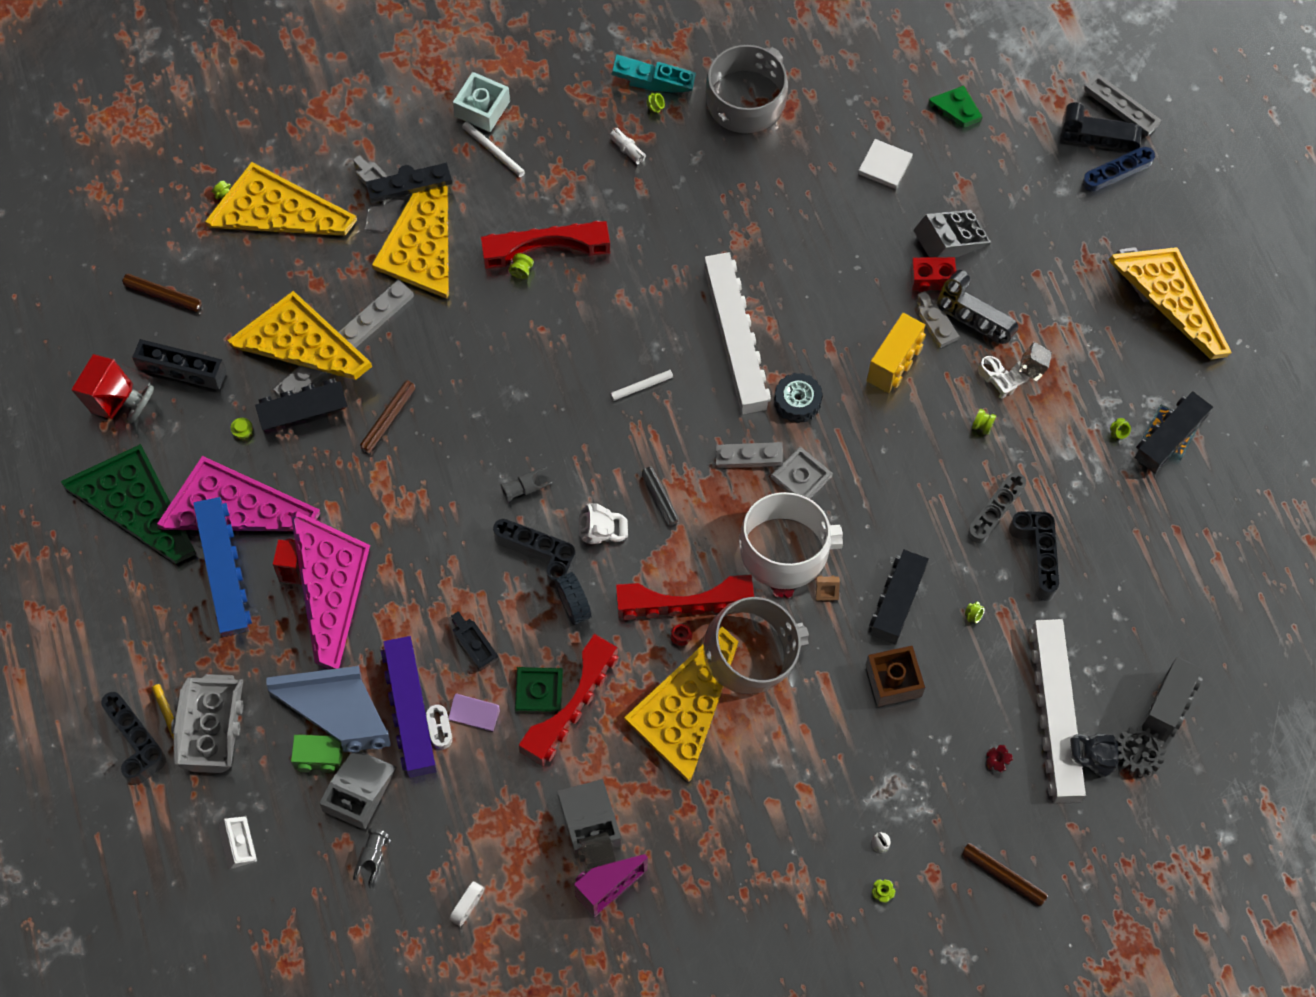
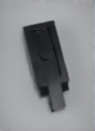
M459 611L451 615V620L456 626L453 629L455 637L479 671L499 660L498 654L474 621H471V619L465 621Z

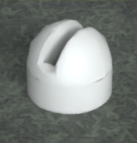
M882 832L876 833L871 840L873 850L878 853L886 852L891 844L889 836ZM878 837H881L886 845L884 847Z

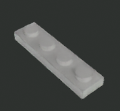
M1098 73L1084 86L1085 92L1127 123L1140 125L1142 127V134L1146 137L1161 123V119Z

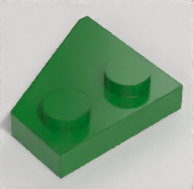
M964 85L929 98L928 104L931 107L935 105L943 111V115L953 119L963 128L982 121L983 116Z

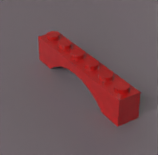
M593 221L585 224L574 223L569 226H552L550 228L530 229L522 232L511 231L506 234H489L481 237L485 269L506 267L513 261L515 254H524L543 247H566L581 251L589 256L610 253L607 221Z
M752 574L729 576L711 590L690 596L660 594L640 583L616 585L618 618L633 620L642 616L657 618L659 615L668 614L669 616L676 617L682 615V613H691L693 615H700L707 611L719 613L734 601L754 597Z
M596 634L592 636L582 651V677L573 698L555 716L530 727L518 745L521 754L541 766H544L546 761L550 762L557 751L555 748L559 742L563 743L567 738L570 725L577 723L581 717L583 706H588L592 701L595 688L597 686L601 687L607 677L605 673L609 668L613 669L618 662V647Z

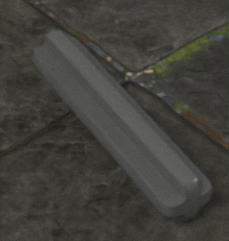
M652 467L643 469L642 476L669 526L677 524L679 517Z

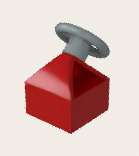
M93 354L71 390L90 413L112 419L123 404L131 407L127 416V422L132 423L146 406L154 391V387L148 385L140 394L132 389L133 383L114 359Z

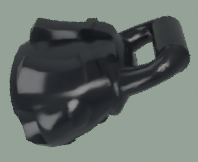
M1097 733L1090 737L1083 734H1075L1070 739L1071 758L1076 763L1089 767L1093 772L1102 777H1106L1117 770L1118 745L1114 735ZM1080 741L1083 743V744H1082V757H1083V759L1080 758Z

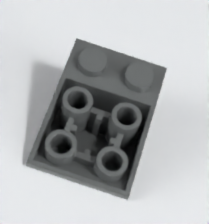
M972 210L926 214L913 230L929 257L957 258L991 243Z
M361 751L351 753L329 783L319 803L322 811L365 830L397 767Z
M603 779L557 791L575 858L621 846L620 832Z

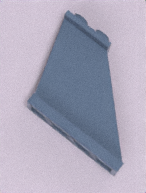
M359 666L266 678L270 698L276 697L341 742L343 752L355 753L365 749H382L391 746L388 730L385 729L362 682Z

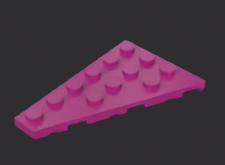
M202 456L157 525L161 530H199L193 502L221 497L222 502L227 503L230 516L226 517L227 525H232L233 531H293L292 513L298 511L317 520L320 515V509Z
M296 511L292 513L291 519L314 662L327 669H338L370 545Z

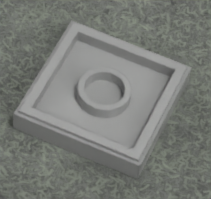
M799 447L783 463V466H780L771 474L770 478L787 493H795L811 499L832 478L833 473L802 447Z

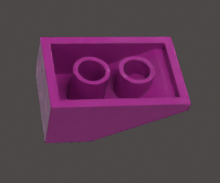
M642 854L592 868L588 873L583 871L575 879V897L595 918L648 870V857Z

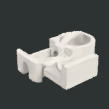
M993 356L984 357L978 366L979 374L986 382L991 381L1000 392L999 398L1001 399L1005 398L1007 394H1013L1017 386L1026 383L1031 377L1020 361L1009 372L1005 371L1000 361ZM984 364L992 365L994 372L988 371Z

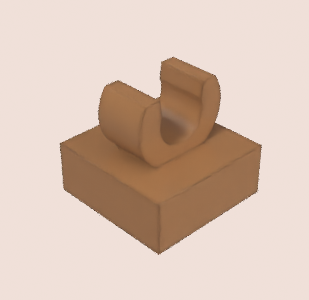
M822 575L817 577L816 600H839V577L831 575V577H823Z

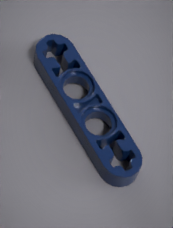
M1141 147L1094 168L1085 174L1082 183L1083 187L1088 191L1094 192L1144 170L1152 165L1155 152L1149 147ZM1130 162L1133 167L1130 169L1125 168L1122 163ZM1113 170L1116 175L1108 176L1105 174V171Z

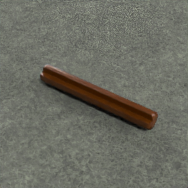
M125 274L122 279L124 286L190 310L199 311L202 306L200 299L131 274Z
M408 380L403 383L361 442L360 447L363 451L367 453L372 451L415 390L414 383Z
M968 843L963 849L962 854L1039 906H1042L1046 901L1047 893L971 843Z

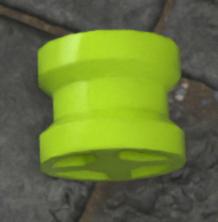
M517 253L514 255V263L510 265L508 271L518 279H527L530 274L529 269L533 267L534 261L525 254Z
M980 408L973 422L972 429L982 430L983 434L988 435L996 415H989Z

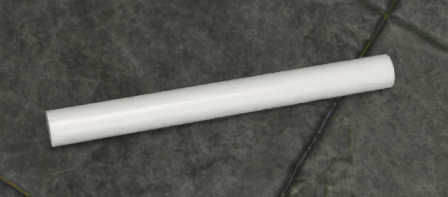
M469 122L463 124L462 128L517 176L522 177L525 174V171Z

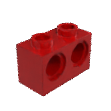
M955 257L913 258L910 267L912 290L920 292L929 290L941 291L945 282L956 271Z
M278 539L273 560V567L278 581L301 585L302 581L295 539Z

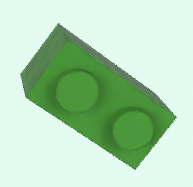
M294 735L291 759L294 769L300 772L321 770L323 773H334L335 770L339 771L342 767V744L334 737Z

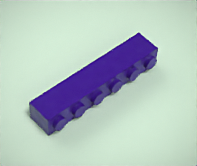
M411 636L383 641L385 649L381 650L383 664H388L389 669L384 671L387 685L391 684L393 691L388 692L390 705H395L396 713L392 714L394 727H399L400 735L396 736L398 748L404 751V757H400L402 770L408 772L409 778L436 773L437 770Z

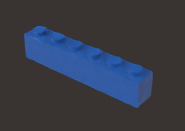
M221 497L193 502L220 634L222 637L249 632L248 625L252 624L250 611H245L244 603L248 601L245 589H241L239 581L243 580L241 568H236L235 559L239 558L236 546L231 545L230 538L234 537L232 525H227L226 517L230 516L228 505L222 502Z

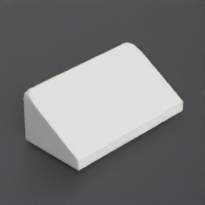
M247 818L223 819L218 828L228 869L256 862L257 859Z

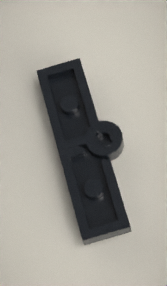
M447 162L414 170L410 165H403L399 168L398 174L366 181L371 203L452 184Z

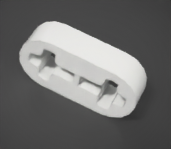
M433 705L426 713L430 737L433 746L443 750L452 743L448 714L443 706ZM435 712H439L442 715L440 716L441 724H436L435 718H431L434 717ZM438 730L443 731V735L446 737L444 738L445 742L440 743L439 739H437L439 738Z
M472 882L456 905L449 920L461 927L478 903L485 888L476 882Z

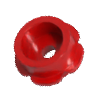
M678 624L671 630L672 635L670 639L674 644L685 646L688 644V641L692 640L693 634L689 627L684 624Z

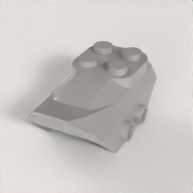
M206 674L202 678H187L180 690L179 698L175 699V712H177V715L171 724V732L174 734L175 765L192 772L221 773L231 767L235 736L240 734L238 714L242 715L243 701L241 700L243 680H235L233 675Z

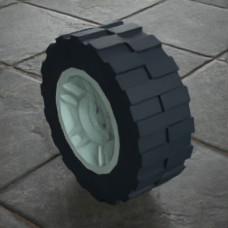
M805 373L786 375L784 379L779 381L775 389L774 406L776 411L780 413L782 418L790 422L800 423L813 419L819 413L822 404L823 392H821V385L819 386L816 379L814 380L812 376L805 375Z

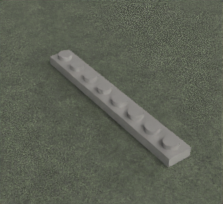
M397 280L341 329L339 333L356 348L414 297L413 292ZM299 366L273 389L274 393L281 398L280 393L290 390L293 391V394L302 392L301 387L317 383L327 372Z

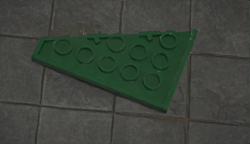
M141 444L61 481L67 491L175 564L196 555L185 530H161L158 528L157 523L171 502Z

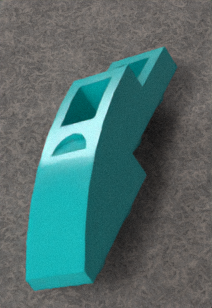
M616 54L611 75L629 80V85L637 88L660 92H692L696 73L658 61L656 65H651Z

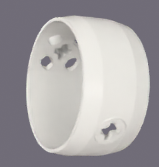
M787 492L770 494L753 504L743 520L741 533L739 534L740 554L747 571L757 581L777 589H793L810 583L825 566L829 550L842 549L843 533L840 525H829L826 514L814 501L805 496ZM790 519L809 527L818 536L823 548L814 557L806 561L793 564L779 563L767 559L758 553L751 545L748 534L757 525L765 521Z

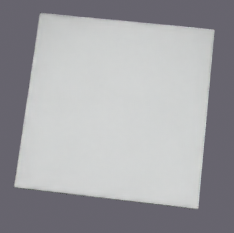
M875 139L858 174L897 189L913 154Z

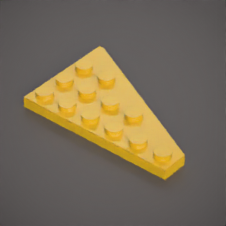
M251 162L205 223L209 228L346 236L357 221V218L354 214Z
M448 185L412 194L372 264V268L376 271L444 298L449 296Z
M1178 248L1113 254L1108 259L1128 281L1210 359L1225 358L1232 353Z
M294 291L227 340L229 345L235 349L354 380L372 368L371 362Z
M721 627L718 632L719 646L725 660L731 666L738 641L725 628ZM703 645L624 717V721L687 782L693 777L724 687L708 670L704 659Z

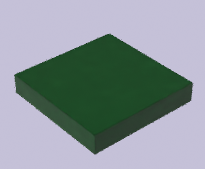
M517 667L515 713L557 714L562 709L563 668Z

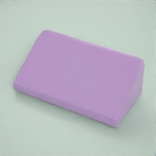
M455 694L449 720L493 732L500 707L497 704Z

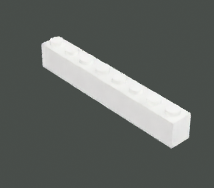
M730 252L705 256L704 269L741 414L767 410L768 402L771 401L769 389H765L764 386L766 382L765 372L760 370L759 364H761L760 353L755 351L754 345H756L754 332L751 333L749 329L751 327L750 315L745 313L746 300L745 296L740 294L742 286L740 278H736L735 272H737L736 262L731 260Z
M1063 619L1035 620L1033 627L1029 629L1030 642H1034L1032 662L1036 663L1037 666L1034 679L1035 684L1039 685L1040 691L1037 694L1038 707H1042L1040 727L1045 731L1042 744L1043 750L1047 751L1048 759L1045 761L1046 773H1050L1051 782H1048L1049 796H1053V803L1082 802L1086 796L1082 765L1076 763L1071 758L1070 739L1075 734H1078Z

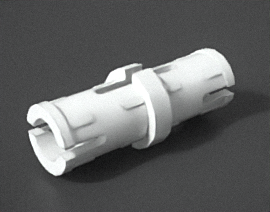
M615 128V131L613 130L610 133L609 138L620 147V151L623 154H627L636 164L644 161L646 154L634 144L635 142L631 138L626 137L619 128Z

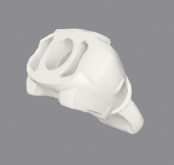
M597 503L587 504L580 512L579 536L584 542L589 544H599L602 541L609 540L620 542L628 537V520L619 513H611L609 509ZM614 519H619V536L614 534Z

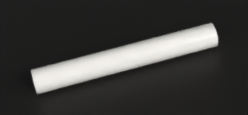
M671 370L657 374L610 393L613 401L671 379L673 374Z

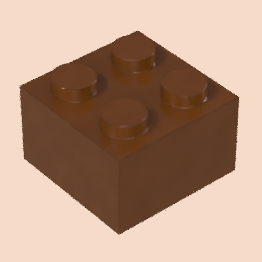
M913 645L868 655L865 665L878 707L923 696L925 685Z

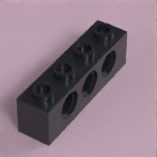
M142 339L139 340L132 356L137 370L220 390L227 372L222 359Z

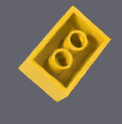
M902 313L872 358L867 382L887 393H890L893 387L897 388L902 380L901 375L903 371L907 372L913 363L911 359L914 355L918 356L923 348L922 342L926 337L924 333L926 324Z

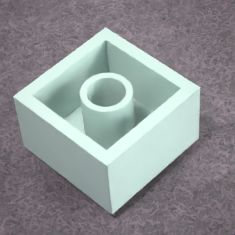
M472 72L453 101L454 116L491 132L510 102L509 87Z

